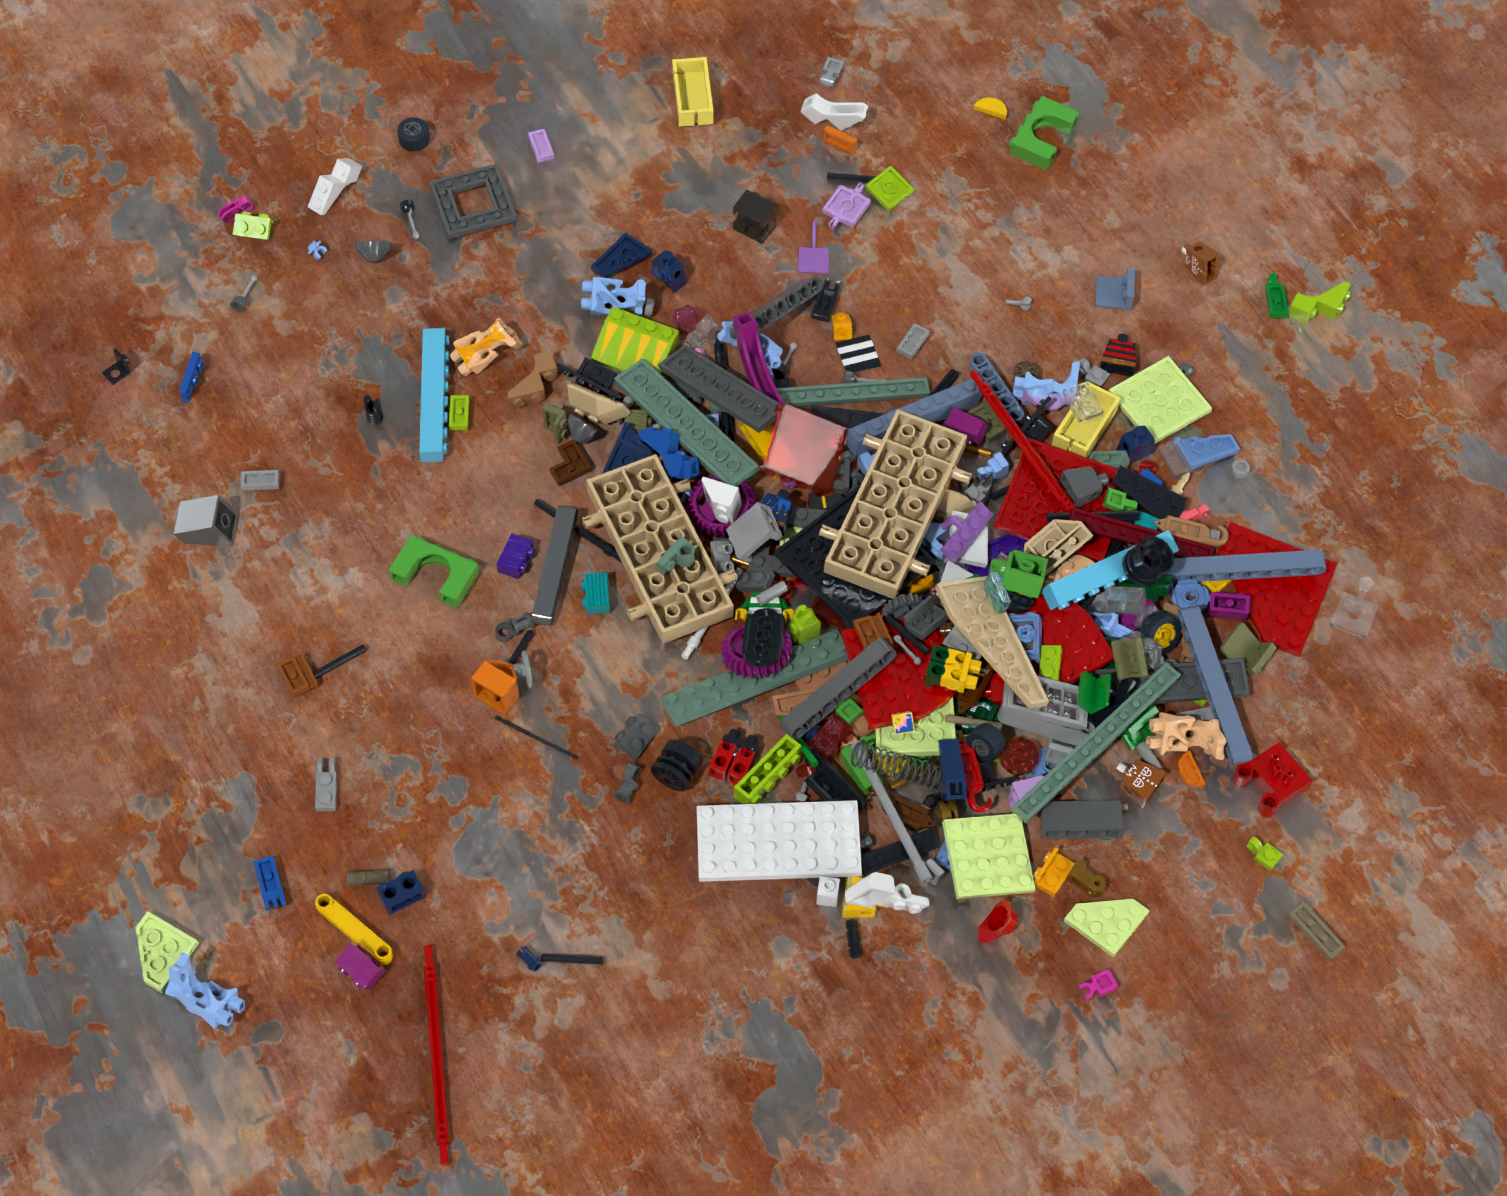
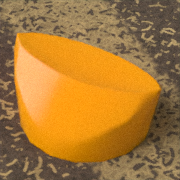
M933 574L912 583L904 590L905 595L919 593L934 587L936 581Z

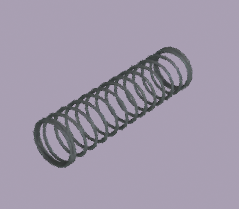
M863 742L855 744L850 759L852 766H859L861 769L865 765L867 771L872 767L874 773L879 769L881 775L886 771L887 777H890L893 773L894 779H897L900 775L901 781H904L907 777L908 783H911L914 779L915 785H918L921 781L922 787H925L928 783L929 789H932L935 785V790L940 793L942 792V786L940 785L939 787L941 773L939 772L937 776V768H940V766L936 767L935 764L929 765L928 762L922 763L921 760L915 761L913 757L908 758L906 755L894 754L893 751L887 752L886 749L880 750L879 747L873 748L872 745L866 746ZM861 745V753L857 763L854 764L855 753ZM867 747H871L872 750L867 757ZM875 749H878L879 752H878V754L876 755V757H875V759H874V756H875V751H874V750H875ZM865 750H866V755H865V759H864L863 765L860 767V763H861V761H862V759H863L864 752H865ZM882 751H885L886 754H885V756L883 757V759H882V761H881V758H882V753H881V752H882ZM873 752V757H872L871 765H870V767L867 769V763H868L869 757H870L871 753ZM889 753H892L893 756H892V758H891L890 761H889V755H888V754H889ZM880 754V759H879L878 767H877V769L874 771V765H875L876 759H877L878 755ZM896 755H899L900 758H899V760H898L897 763H896V757H895V756H896ZM887 756V762H886L885 769H884V771L881 773V767H882L883 761H884L885 757ZM903 757H906V758H907V761H906V762L904 763V765H903V759H902V758H903ZM894 758V764H893L892 771H891V773L888 775V769H889L890 763H891L892 759ZM910 759H913L914 762H913V764H912L911 767H910V762H909V760H910ZM901 760L899 773L897 777H895L896 767L899 761ZM917 761H919V762L921 763L920 766L918 767V769H917V765H916V762H917ZM908 762L906 775L904 779H902L903 769L906 763ZM915 764L913 777L911 781H909L910 771L913 765ZM923 764H927L928 766L923 772ZM922 766L920 779L918 783H916L917 773L920 767ZM930 766H934L935 768L930 774ZM929 768L927 781L925 785H923L924 775L927 769ZM936 770L934 783L932 787H930L929 784L933 772Z

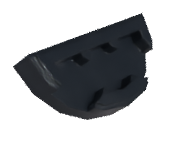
M1001 588L997 591L1001 603L1014 612H1027L1033 605V598Z

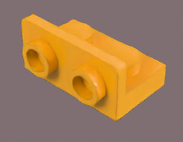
M1057 847L1052 852H1047L1043 860L1045 864L1042 868L1038 867L1033 875L1035 887L1054 898L1066 881L1069 872L1075 866L1074 862L1058 854L1059 849Z

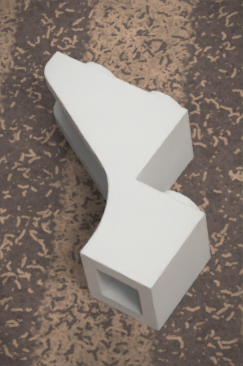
M816 93L805 99L800 112L814 124L827 119L842 131L850 128L857 122H862L866 117L868 106L862 102L834 103L823 99Z
M349 158L337 159L331 175L319 176L308 208L320 215H325L341 191L348 184L357 181L362 166Z

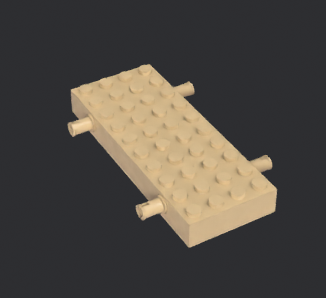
M898 409L884 438L879 439L867 433L866 437H864L862 445L877 449V453L841 529L836 530L823 524L819 532V536L834 541L825 560V573L892 599L897 597L908 572L913 571L925 577L928 575L931 565L915 560V556L950 479H956L969 484L972 473L957 468V464L966 446L967 435Z
M655 454L586 480L587 493L597 512L582 517V522L586 529L599 523L604 525L642 602L641 605L627 609V614L631 621L644 615L649 616L662 644L733 617L734 605L723 585L738 580L737 574L734 569L718 575L677 496L679 493L691 490L688 479L671 484ZM682 536L695 548L694 563L689 567H682L675 563L673 569L667 571L662 576L657 572V561Z

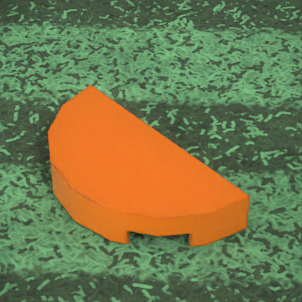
M1189 750L1182 755L1178 762V775L1189 786L1196 788L1205 787L1206 783Z

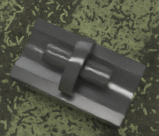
M845 459L844 464H834V476L844 477V480H833V492H842L843 497L849 494L850 483L852 486L862 483L863 475L858 473L857 469H853V473H850V459Z

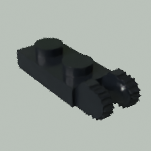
M826 277L823 288L819 292L811 312L812 319L828 323L838 297L841 281L837 280L834 289L828 288L831 282L830 278Z

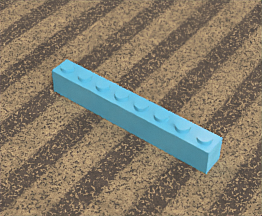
M445 328L423 329L420 417L421 462H443L444 454H447V443H444V439L448 437L447 427H444V423H448V412H445V407H448V396H445V392L449 391L448 381H445V377H449V366H446V362H449V351H446V347L450 345L449 335L446 336Z
M1169 530L1156 535V537L1168 543L1173 554L1179 551ZM1134 546L1042 588L1041 592L1050 610L1057 607L1059 610L1068 607L1071 601L1077 603L1085 599L1084 595L1086 594L1092 596L1100 592L1099 588L1104 587V589L1115 585L1114 581L1119 580L1120 583L1127 580L1128 577L1124 573L1122 561L1126 552Z

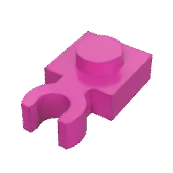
M1109 969L1091 976V983L1085 982L1079 986V991L1083 989L1089 991L1084 996V1000L1091 999L1094 993H1097L1100 998L1118 989V985Z

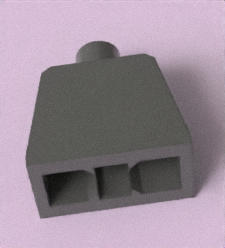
M1089 466L1063 470L1060 483L1076 507L1079 508L1098 499L1103 489L1102 486L1107 485L1109 480L1105 473L1096 475L1094 469Z

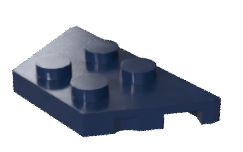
M627 422L624 423L602 474L652 456V451Z

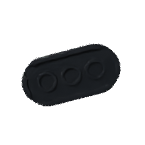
M771 608L758 609L751 616H747L745 620L742 654L744 661L753 667L770 666L781 657L784 619L776 610Z

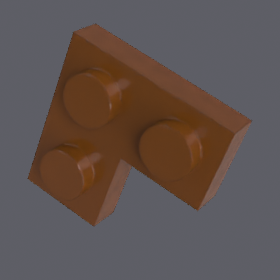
M574 439L557 447L564 462L549 468L550 474L558 486L591 471L590 464Z

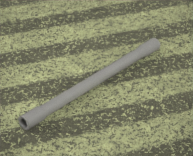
M861 741L854 742V743L851 745L852 750H853L855 744H857L858 742H861ZM861 745L855 753L857 760L861 753ZM865 750V752H864V756H863V759H862V761H861V765H863V762H864V759H865V755H866V750ZM870 759L868 760V763H867V769H868V768L870 767V765H871ZM864 765L863 769L908 853L922 883L930 881L933 877L920 857L878 774L873 772L872 767L867 771Z

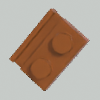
M877 613L875 616L870 615L853 620L854 629L864 650L879 638L885 639L893 648V641L880 613Z
M302 652L298 656H292L276 663L277 669L292 698L309 691L314 686L318 687V683Z

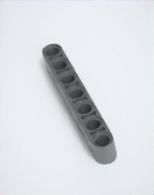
M819 277L801 279L753 310L751 314L757 321L758 332L818 294L823 288L822 280ZM732 324L729 332L731 337L736 339L734 324Z
M560 505L557 507L532 612L533 624L552 626L577 523L578 508Z
M879 638L786 715L780 723L781 728L794 740L800 739L895 658L896 651L885 639Z

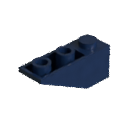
M958 738L938 740L942 799H967L966 780Z

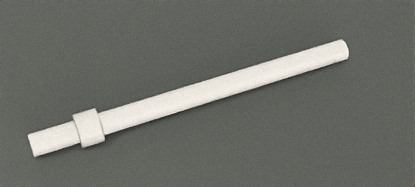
M741 568L735 570L738 579L741 572H743ZM738 580L726 584L725 590L728 596ZM708 627L696 631L694 636L690 637L687 642L688 645L681 655L683 659L688 660L693 650L698 648L701 643L700 639Z

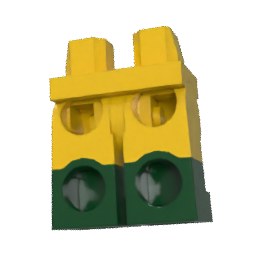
M934 645L924 686L932 687L933 685H938L950 690H958L957 692L961 693L964 692V688L975 690L978 677L968 675V672L979 674L982 662L971 659L972 653L966 652L965 654L958 650Z

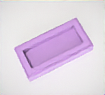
M545 129L528 132V138L537 162L554 159V153Z

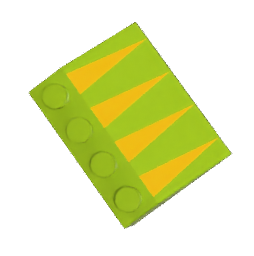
M612 307L603 324L591 360L623 372L643 358L662 376L664 372L659 370L658 364L675 352L679 345V330Z

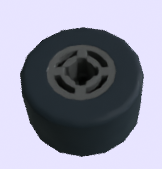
M410 117L404 119L398 125V140L404 149L419 151L429 143V128L424 120Z
M988 723L979 724L966 739L967 745L970 748H974L976 758L983 762L993 761L1005 748L1003 734L997 727Z

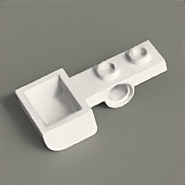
M878 872L870 874L845 891L846 903L867 908L877 904L891 907L894 910H905L916 914L929 906L928 898L912 895L910 888L904 883L894 886V878L891 875Z

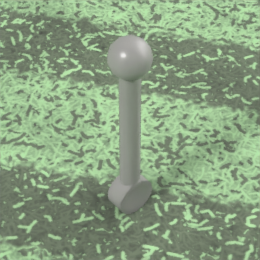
M899 635L894 636V643L899 644L913 658L916 665L921 664V658L916 657L901 641V637Z

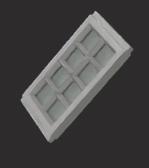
M1037 676L1049 702L1047 706L1029 709L1004 681L1002 709L1006 712L1078 730H1086L1088 712L1077 705L1079 686Z

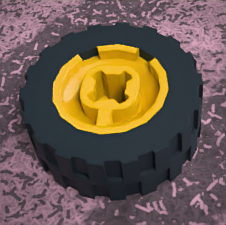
M1165 611L1153 612L1147 616L1142 622V626H1140L1138 636L1141 637L1143 648L1155 655L1169 653L1175 648L1181 637L1182 627L1180 626V621Z

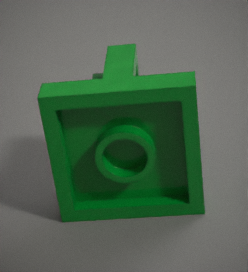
M1151 705L1119 735L1128 750L1133 751L1147 736L1153 733L1149 729L1150 719H1155L1154 716L1159 713L1156 706Z

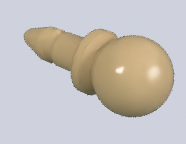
M1190 473L1184 474L1176 486L1172 485V489L1169 490L1179 495L1183 494L1181 489L1188 482Z

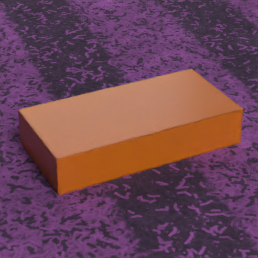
M828 125L824 128L823 141L851 154L856 152L857 138Z

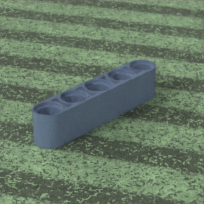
M981 352L972 354L969 371L976 370L982 380L990 386L1016 424L1022 427L1024 411L987 357Z

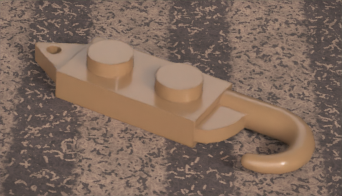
M1169 515L1164 519L1153 522L1162 532L1169 530L1171 535L1214 547H1220L1228 540V532L1221 525H1218L1217 528L1223 532V537L1217 540L1209 538V529L1202 523Z

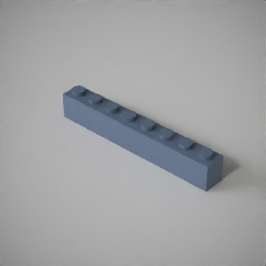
M969 379L901 407L898 410L937 423L947 419L953 407L964 412L978 406L981 393L976 383ZM896 410L848 429L845 444L855 457L874 449L862 445L866 433L879 439L884 438Z

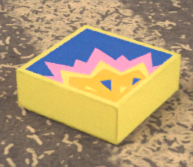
M911 711L891 714L895 735L915 732Z

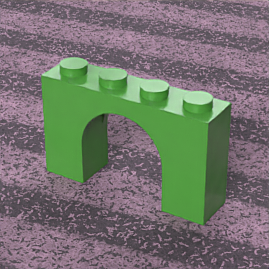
M1042 96L1039 101L1034 103L1032 112L1027 114L1024 125L1019 126L1016 137H1012L1009 143L1011 147L1010 154L1048 170L1055 159L1057 147L1037 139L1032 132L1036 128L1049 126L1070 135L1078 123L1079 111Z
M410 535L388 570L390 580L407 587L422 566L430 563L444 565L449 569L450 575L439 591L440 602L458 609L479 575L478 564L472 559L461 557L454 551L449 552L438 544L433 545L422 537Z
M875 733L870 736L866 735L859 740L865 743L866 746L872 745L873 748L876 747ZM852 744L846 745L841 751L840 761L865 796L868 791L874 788L864 769L851 765ZM867 747L868 755L872 750L871 747ZM856 756L854 757V764L858 761ZM907 756V757H908V758H912V757H913V758L915 759V761H916V760H921L922 763H923V762H928V763H930V762H932V757H933V756ZM910 759V760H909V761H911L910 763H911V765H912L913 762H914V760H913V759ZM919 761L916 762L917 769L921 764ZM876 772V773L878 774V776H879L881 782H882L883 779L881 778V776L879 775V773Z

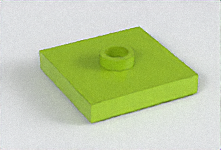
M889 166L865 185V189L888 212L915 190L892 166Z

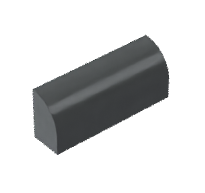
M1049 801L1040 810L1041 839H1121L1123 833L1121 801Z

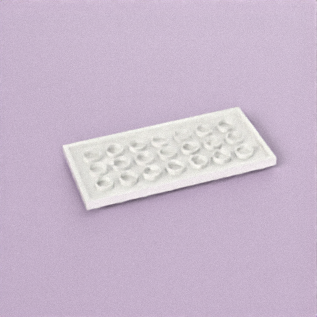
M857 801L697 806L699 882L820 878V876H862Z

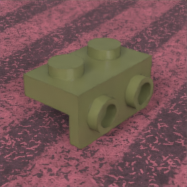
M983 398L981 405L967 412L990 426L984 436L988 442L1006 433L1007 429L985 398Z
M545 403L542 408L544 428L554 432L555 443L559 444L562 439L567 437L569 431L567 429L566 412L556 405Z
M1126 637L1111 642L1118 680L1129 677L1148 676L1141 637Z

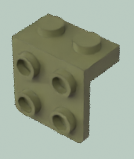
M1238 623L1223 642L1220 650L1227 659L1244 658L1246 674L1250 676L1261 672L1262 667L1271 659L1277 647L1273 642L1260 643L1244 623Z

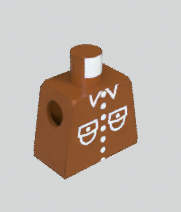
M1197 242L1192 246L1187 243L1182 247L1181 251L1186 255V268L1203 286L1217 278L1218 252L1202 242Z
M1136 760L1130 768L1120 762L1115 770L1116 774L1123 777L1120 789L1142 808H1145L1163 782L1166 774L1165 771L1140 760Z

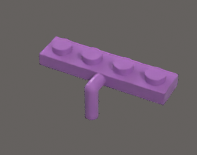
M980 501L963 522L955 515L950 516L940 525L941 528L946 530L954 524L957 529L940 551L952 563L956 562L994 514Z

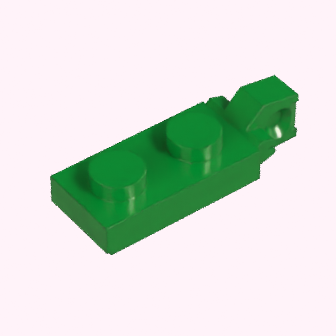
M1269 273L1268 283H1265L1270 319L1288 318L1289 311L1284 284L1278 283L1276 273Z

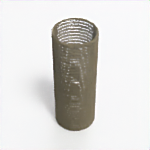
M388 869L347 872L348 887L379 885L389 881Z

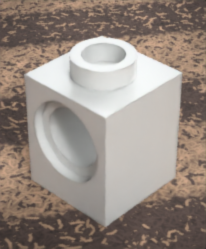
M820 876L817 905L837 906L840 879Z

